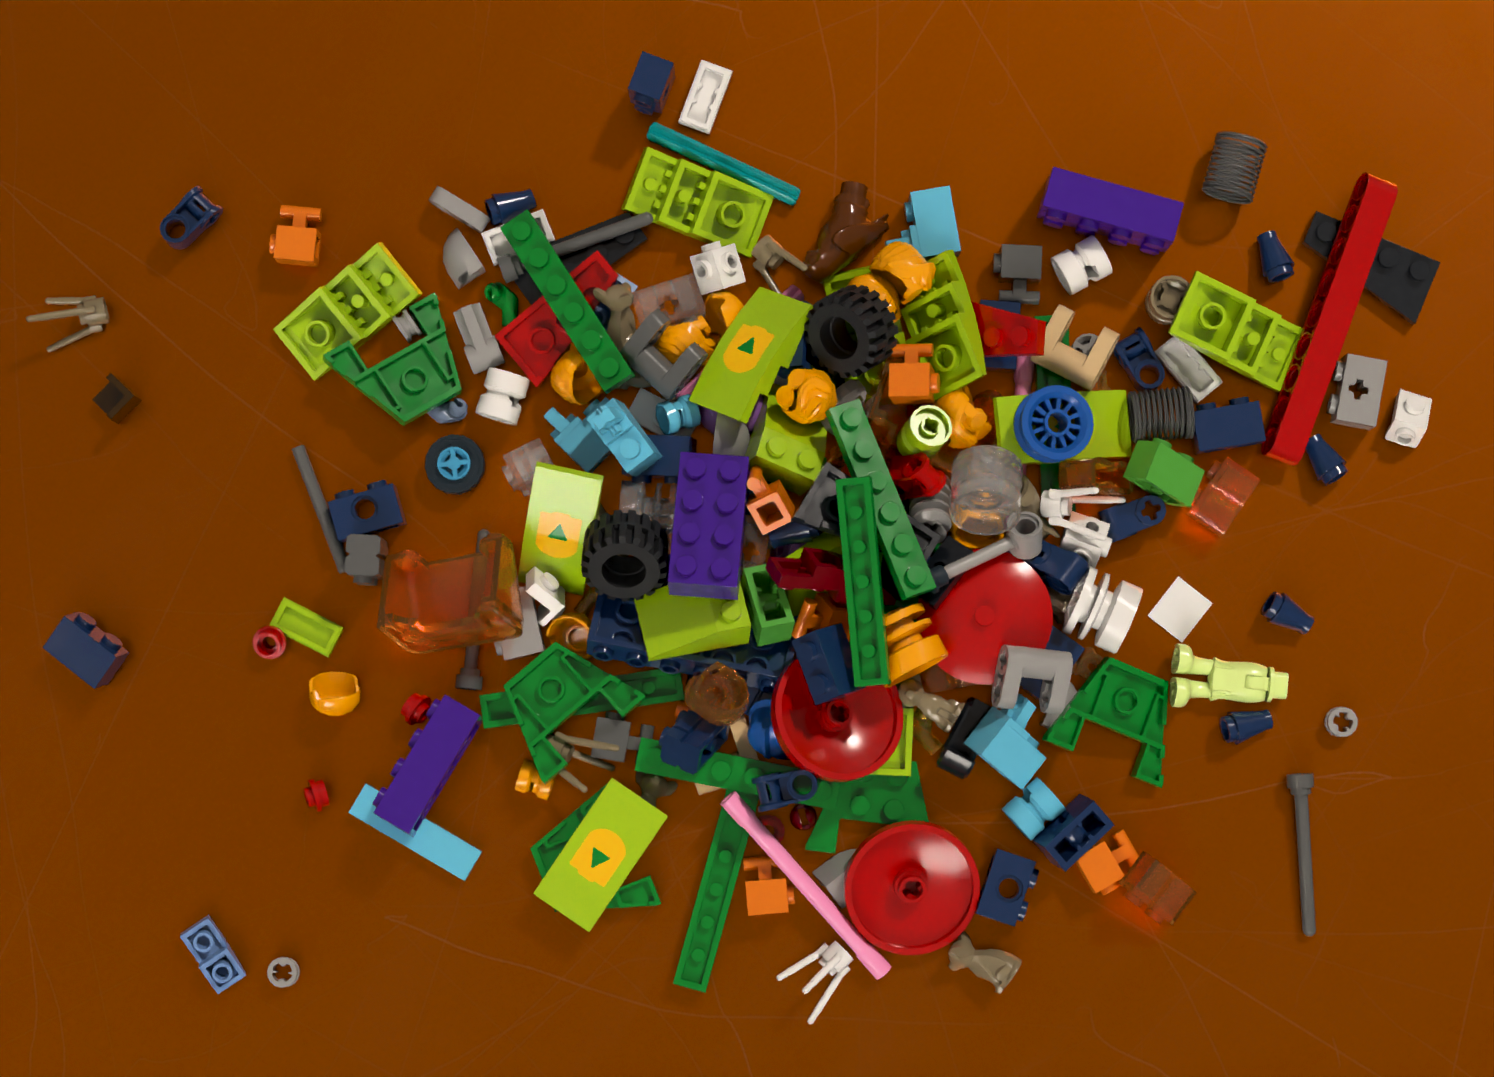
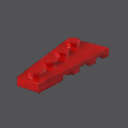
M598 250L570 272V275L594 312L601 302L595 298L593 290L599 288L606 291L620 277ZM541 296L495 335V338L536 388L540 387L553 366L572 342L544 296Z
M972 302L984 357L1044 355L1046 321Z

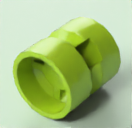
M920 406L911 414L897 434L896 444L902 456L924 452L929 457V460H931L952 434L950 417L937 406Z

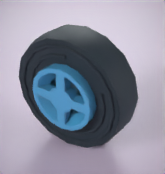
M451 434L439 438L431 445L425 458V470L428 479L437 489L447 494L460 495L471 491L480 483L485 472V458L482 450L474 440L464 435Z

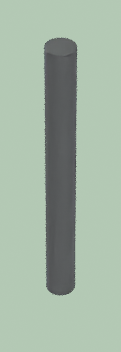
M297 446L291 449L338 572L339 574L345 573L346 552L342 542L338 541L329 508L305 446Z

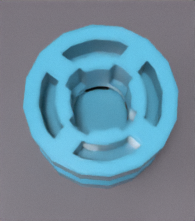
M691 394L680 396L675 402L664 401L656 405L657 422L665 435L678 433L680 428L683 427L691 429L700 425L699 407L689 401Z

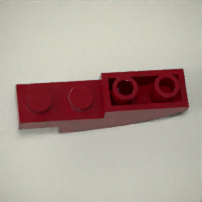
M804 547L800 559L769 557L765 569L777 587L785 590H793L794 588L811 589L816 592L826 590L834 602L847 605L843 557L841 554ZM881 580L884 605L894 606L896 599Z

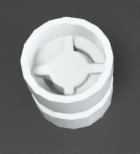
M1093 235L1075 244L1074 251L1066 249L1050 258L1060 283L1070 296L1088 287V280L1091 279L1097 282L1113 273L1108 256Z
M489 367L484 382L487 392L480 395L475 413L495 421L517 425L522 410L518 402L526 397L530 380L512 372Z

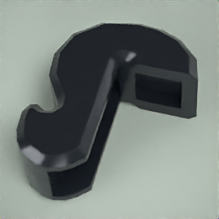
M974 697L966 700L965 706L936 759L937 767L960 779L968 777L975 765L974 760L977 754L967 747L964 742L988 713L991 706Z

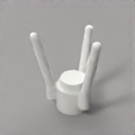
M1097 487L1064 490L1049 489L1044 490L1042 493L1040 513L1042 517H1049V525L1062 526L1088 537L1105 541V535L1062 518L1065 515L1070 516L1073 503H1125L1126 498L1123 496H1082L1097 494L1099 492Z
M834 941L830 946L824 943L817 951L776 976V979L781 981L822 956L818 963L823 968L802 989V992L807 994L828 973L833 976L837 972L808 1018L807 1023L810 1025L814 1023L842 978L851 970L848 965L854 959L837 941Z

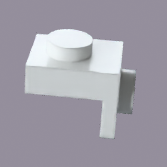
M1400 389L1395 399L1392 421L1386 431L1385 439L1403 446L1416 448L1427 430L1432 399Z
M534 566L526 574L525 592L541 603L538 607V624L544 627L550 620H554L564 612L566 607L565 589L559 585V582L552 574L548 572L543 573Z

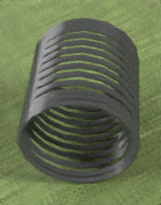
M1229 131L1218 132L1214 141V150L1211 151L1213 155L1210 156L1211 160L1208 162L1207 176L1204 177L1205 181L1202 183L1203 187L1201 189L1205 194L1219 200L1236 204H1250L1253 202L1254 190L1257 188V180L1261 173V164L1264 162V154L1267 152L1266 149L1268 147L1265 142L1249 135ZM1224 138H1232V139H1238V140L1246 141V142L1252 143V144H1254V145H1257V146H1259L1260 148H1256V147H1254V146H1252V145H1249V144H1247V143H1243V142H1240V141L1231 140V139H1224Z
M1178 386L1176 390L1174 387L1171 390L1167 387L1165 391L1163 388L1160 391L1156 388L1154 392L1152 389L1149 392L1145 389L1143 393L1141 390L1138 393L1135 390L1128 393L1127 406L1130 436L1134 444L1138 440L1152 441L1153 438H1157V431L1158 438L1167 439L1168 441L1171 439L1176 440L1177 438L1180 440L1182 437L1184 439L1193 438L1195 415L1192 394L1188 386H1183L1181 389ZM1173 396H1174V403H1175L1176 422H1175V415H1174ZM1162 397H1163V404H1164V415H1163ZM1168 399H1169V408H1170V418H1169V411H1168ZM1157 401H1158L1159 419H1158V411H1157Z

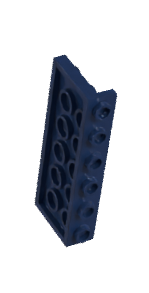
M598 594L587 639V654L592 655L598 660L610 661L614 659L624 661L628 665L637 668L649 666L659 668L667 674L684 673L693 675V677L702 681L714 679L724 681L733 687L749 686L759 688L762 692L773 694L779 676L793 661L795 649L792 640L796 638L791 636V640L757 646L751 626L748 644L648 661L634 598H629V601H622V598L611 600L607 598V594Z

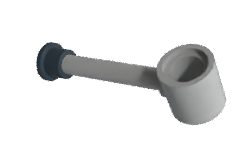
M1032 512L1016 513L1009 520L1008 533H1006L1005 538L944 567L938 565L932 569L929 568L936 584V588L931 592L934 594L939 592V588L948 584L949 579L1005 552L1010 551L1014 557L1019 559H1032L1038 556L1042 550L1043 523L1041 518Z

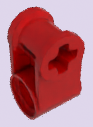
M924 452L906 456H894L889 464L888 470L901 501L910 498L934 496L946 484V474L941 470H936L929 463V457Z

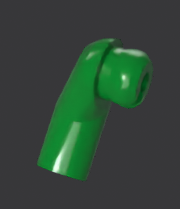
M500 282L489 283L484 289V296L502 310V327H505L518 316V297Z

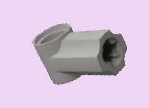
M480 303L470 304L453 312L459 332L466 345L464 351L474 375L488 370L489 367L493 368L506 363L495 335L493 336Z

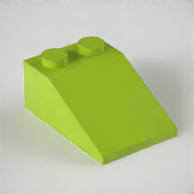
M773 383L768 397L763 395L762 408L754 424L745 456L749 457L750 468L758 465L763 469V477L766 481L772 483L780 479L785 489L801 496L811 487L821 470L826 452L827 430L820 421L801 424L789 418L782 411L781 406L776 400V392L781 386ZM794 392V400H795V398L797 397V393H796V392Z
M741 583L739 584L738 600L669 595L668 585L656 589L655 593L650 596L644 594L643 599L636 601L634 598L648 661L749 643L751 622Z

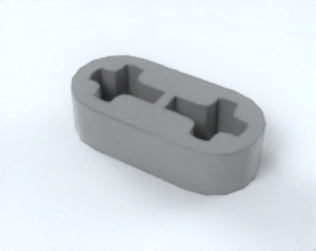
M440 186L436 187L428 200L440 210L479 233L483 232L490 221V218L483 212Z

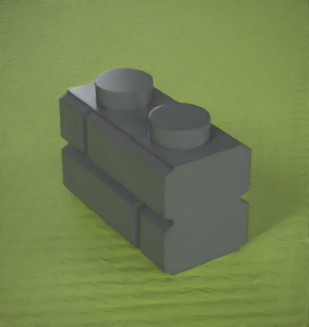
M350 534L347 536L346 552L349 555L345 557V572L353 577V583L365 586H378V580L387 578L388 563L384 560L388 558L389 543L378 535Z

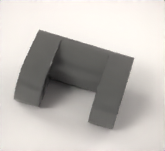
M656 309L642 322L620 353L627 364L663 397L670 401L685 387L706 360L708 353L694 342L680 355L674 364L671 363L653 346L671 322V319L660 309Z

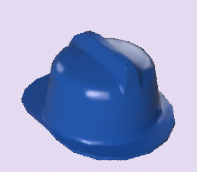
M771 699L757 701L750 708L747 736L750 745L754 750L762 754L764 758L771 759L773 757L779 760H790L778 743L773 730Z

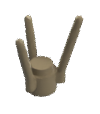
M770 235L764 236L751 252L757 259L752 266L761 273L771 291L780 294L782 293L767 268L770 267L775 270L784 260H787L801 271L808 269L806 264L787 252Z
M96 295L88 297L46 298V304L77 305V308L26 317L27 322H35L79 315L81 325L88 324V327L48 346L46 349L48 352H53L91 333L103 331L102 324L109 323L104 297L96 298Z
M558 731L556 734L551 733L546 738L567 763L573 757L609 771L615 770L614 765L574 750L575 747L571 744L615 752L620 749L618 745L572 737ZM563 769L559 773V775L583 793L587 792V787L568 771Z

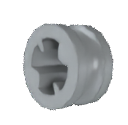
M404 309L401 317L394 316L392 320L407 342L410 343L413 335L420 336L422 332L407 310Z
M1335 707L1326 714L1324 723L1331 735L1347 737L1356 730L1358 718L1347 707ZM1340 712L1344 713V719L1349 720V726L1342 727L1344 730L1342 732L1338 731L1337 724H1333L1334 717H1340Z
M289 957L276 958L269 964L267 970L270 983L280 988L290 987L295 984L300 975V968L297 962ZM278 964L281 966L290 965L292 972H288V974L292 976L289 980L285 978L277 979L275 973L279 971L275 969Z

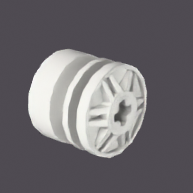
M1089 566L1074 589L1065 610L1062 632L1070 635L1076 623L1080 622L1078 639L1083 640L1090 629L1094 628L1097 630L1094 645L1115 654L1131 626L1142 597L1143 589L1122 580L1114 592L1108 591L1110 574L1107 573L1102 576L1098 586H1096L1094 581L1098 569Z

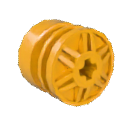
M922 603L900 607L885 614L891 684H885V688L914 677L948 656V652L939 635L922 638L920 634L931 625L930 618L917 622L913 621L925 613Z

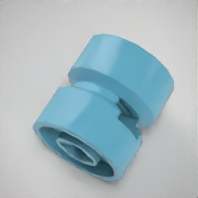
M1038 777L1023 789V797L1015 796L1002 808L1006 816L1030 841L1045 829V821H1054L1066 810L1060 800Z

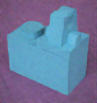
M950 185L910 192L909 202H904L906 221H913V225L909 226L908 230L901 231V238L885 241V246L895 241L906 242L916 248L926 261L946 250H953L955 256L958 257L961 253Z
M607 397L601 402L595 399L584 410L583 414L586 417L583 420L578 416L575 417L572 413L565 419L554 407L543 416L555 428L550 434L554 438L555 443L585 472L593 473L612 453L586 419L609 401Z
M612 398L586 418L628 474L637 477L663 457L629 409L621 401Z
M1018 694L1013 709L1002 708L999 710L992 706L964 744L1004 778L1020 789H1023L1047 757L1037 750L1040 743L1025 730L1028 720L1037 707L1023 695Z

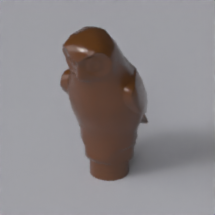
M846 181L841 184L840 194L833 200L834 206L831 216L818 234L815 249L808 250L803 263L807 265L808 269L806 271L802 270V272L808 278L816 282L826 281L842 268L857 260L876 239L889 230V225L886 221L889 217L888 214H884L875 221H869L867 209L870 206V202L866 199L868 190L866 185L853 181Z

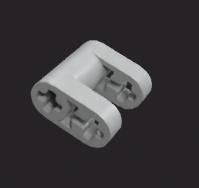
M1004 644L998 655L992 685L991 701L993 707L1003 709L1014 708L1021 677L1042 679L1039 697L1040 710L1043 713L1060 715L1066 704L1072 675V654L1066 651Z

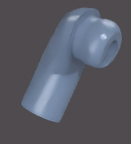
M454 398V401L445 402L427 414L440 424L458 422L467 415L468 406L463 399Z

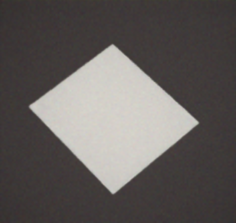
M1178 576L1148 616L1180 642H1183L1213 603Z

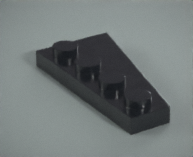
M1316 211L1302 244L1327 262L1341 221ZM1382 238L1364 288L1378 297L1379 301L1388 308L1394 309L1403 316V319L1414 325L1440 262Z
M626 212L550 242V244H558L632 216L629 212ZM639 228L559 258L570 273L598 250L608 263L614 266L646 243L648 238ZM525 269L523 270L524 274L518 275L519 279L514 280V282L532 305L543 295Z
M826 462L791 518V521L841 538L835 480L851 477ZM907 514L927 562L941 536ZM878 543L879 552L882 553L881 548H880L879 543Z

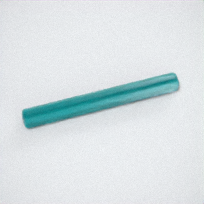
M653 122L648 129V140L771 194L774 198L794 206L800 196L801 190L798 187L657 122Z

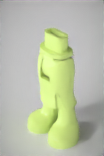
M1177 643L1171 662L1172 674L1208 676L1207 682L1172 677L1169 684V698L1172 707H1184L1191 698H1209L1210 701L1226 699L1243 703L1271 702L1272 698H1287L1288 673L1275 672L1274 667H1266L1253 662L1223 661L1216 657L1212 660L1194 656L1191 647L1186 644Z

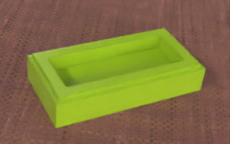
M286 597L283 598L269 625L279 628L285 636L330 658L345 629Z

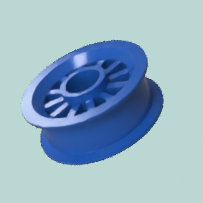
M1051 385L1029 394L1022 400L1015 412L1013 425L1016 440L1027 455L1040 462L1056 463L1076 456L1087 446L1093 433L1094 422L1092 411L1087 401L1077 391L1066 386ZM1068 410L1071 411L1072 415L1069 416L1067 414ZM1050 416L1058 421V432H1054L1049 428L1048 419ZM1072 419H1074L1075 424H1071ZM1032 424L1036 425V429H1032ZM1036 433L1040 434L1038 439L1035 436Z

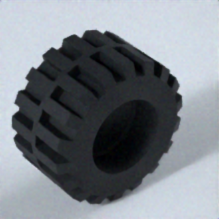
M855 284L843 287L817 301L813 305V309L809 310L806 316L809 319L804 327V330L808 332V335L805 337L806 344H810L812 350H810L812 357L817 356L819 359L818 364L822 368L827 366L828 372L832 375L839 373L841 378L860 376L890 357L893 353L891 349L897 345L898 339L894 335L898 333V326L893 323V320L896 319L894 312H889L887 308L889 303L886 299L881 301L879 299L880 294L875 290L869 292L867 286L861 285L857 287ZM845 320L854 328L858 343L849 335Z
M614 510L612 515L604 513L600 516V520L594 519L590 523V528H587L585 532L581 561V572L583 577H586L588 586L595 587V592L599 595L607 594V598L611 600L622 598V601H629V598H635L637 601L643 599L644 594L649 596L654 594L655 589L663 585L664 578L667 575L669 540H667L665 529H660L661 524L657 520L650 521L649 515L645 513L638 515L635 510H629L628 513H622V510ZM618 554H628L634 557H621Z

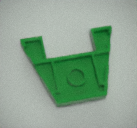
M435 292L409 306L408 312L425 337L371 368L366 367L349 340L323 354L325 364L403 426L461 394L462 390Z
M557 642L551 644L503 685L539 776L545 785L569 765L546 738L594 696L601 692L622 718L646 699V696L639 690L630 687L620 679L596 667L591 662Z
M1104 657L1064 708L1063 712L1045 732L1042 740L1065 750L1074 751L1086 719L1141 742L1142 745L1130 776L1155 787L1162 788L1164 782V775H1161L1162 758H1165L1163 730L1164 725L1167 723L1169 682L1112 657Z
M912 761L911 776L869 774L857 780L841 782L835 811L822 809L806 842L805 850L835 854L839 820L841 818L889 825L909 820L929 822L917 761Z
M606 785L530 848L542 879ZM649 875L620 887L606 908L657 906L662 904L652 877Z

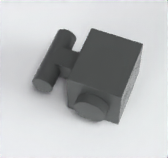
M1002 244L999 253H994L993 273H999L998 282L1012 283V290H999L998 301L1039 305L1040 292L1026 291L1027 284H1038L1041 280L1042 246Z
M606 711L605 718L597 717L593 740L618 745L620 749L615 752L592 748L591 757L625 762L627 749L637 751L636 764L641 737L653 739L655 726L641 724L639 737L630 736L632 722L625 721V717L622 718L619 713Z

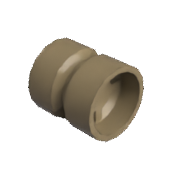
M1170 275L1156 281L1147 293L1144 302L1146 313L1150 319L1162 325L1172 324L1189 286L1185 279Z

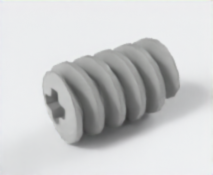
M948 476L942 490L934 496L909 499V515L939 534L941 538L938 543L945 540L947 532L952 526L951 480Z

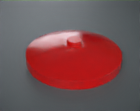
M1007 552L967 570L937 610L920 599L918 603H922L925 613L918 617L917 621L930 618L932 622L926 630L920 633L922 638L939 635L948 652V656L936 665L950 676L971 684H993L998 655L1004 644L1045 649L1052 631L1053 609L1050 595L1044 582L1030 565Z
M796 658L783 670L772 694L771 721L777 741L787 757L797 767L811 772L816 778L830 782H848L865 777L879 769L889 760L901 738L903 706L899 698L897 686L894 685L885 688L884 685L865 686L866 688L847 696L815 706L801 665Z
M916 820L901 821L878 829L857 847L846 868L843 885L844 899L853 924L869 942L891 953L920 955L933 952L948 945L966 929L978 906L980 878L971 853L965 844L952 832L930 822Z

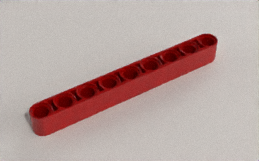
M1366 172L1355 183L1265 432L1266 441L1261 444V453L1264 456L1291 466L1297 465L1302 459L1398 193V187L1394 183Z

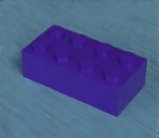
M1053 167L1046 181L1037 218L1043 219V224L1050 227L1062 228L1063 225L1076 228L1075 232L1082 236L1089 237L1099 234L1108 237L1107 241L1112 244L1127 246L1128 242L1140 246L1139 250L1144 253L1159 255V252L1165 253L1174 242L1184 203Z
M680 452L668 573L669 595L738 600L748 497L749 457Z
M444 695L441 701L437 698L433 701L426 713L429 720L424 730L418 728L408 743V746L411 748L410 753L406 759L399 758L390 773L394 778L388 789L382 787L372 803L376 807L373 812L375 815L412 837L416 834L483 722L478 713L447 695Z

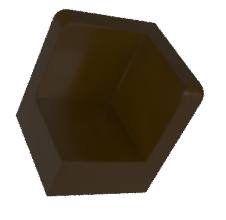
M110 373L106 377L110 382L92 400L107 414L108 418L119 424L142 400L119 377Z

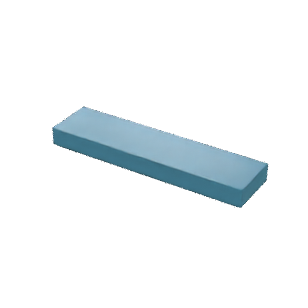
M365 783L348 813L466 881L483 851L427 818L423 820L414 837L406 834L373 813L376 807L372 803L379 790Z

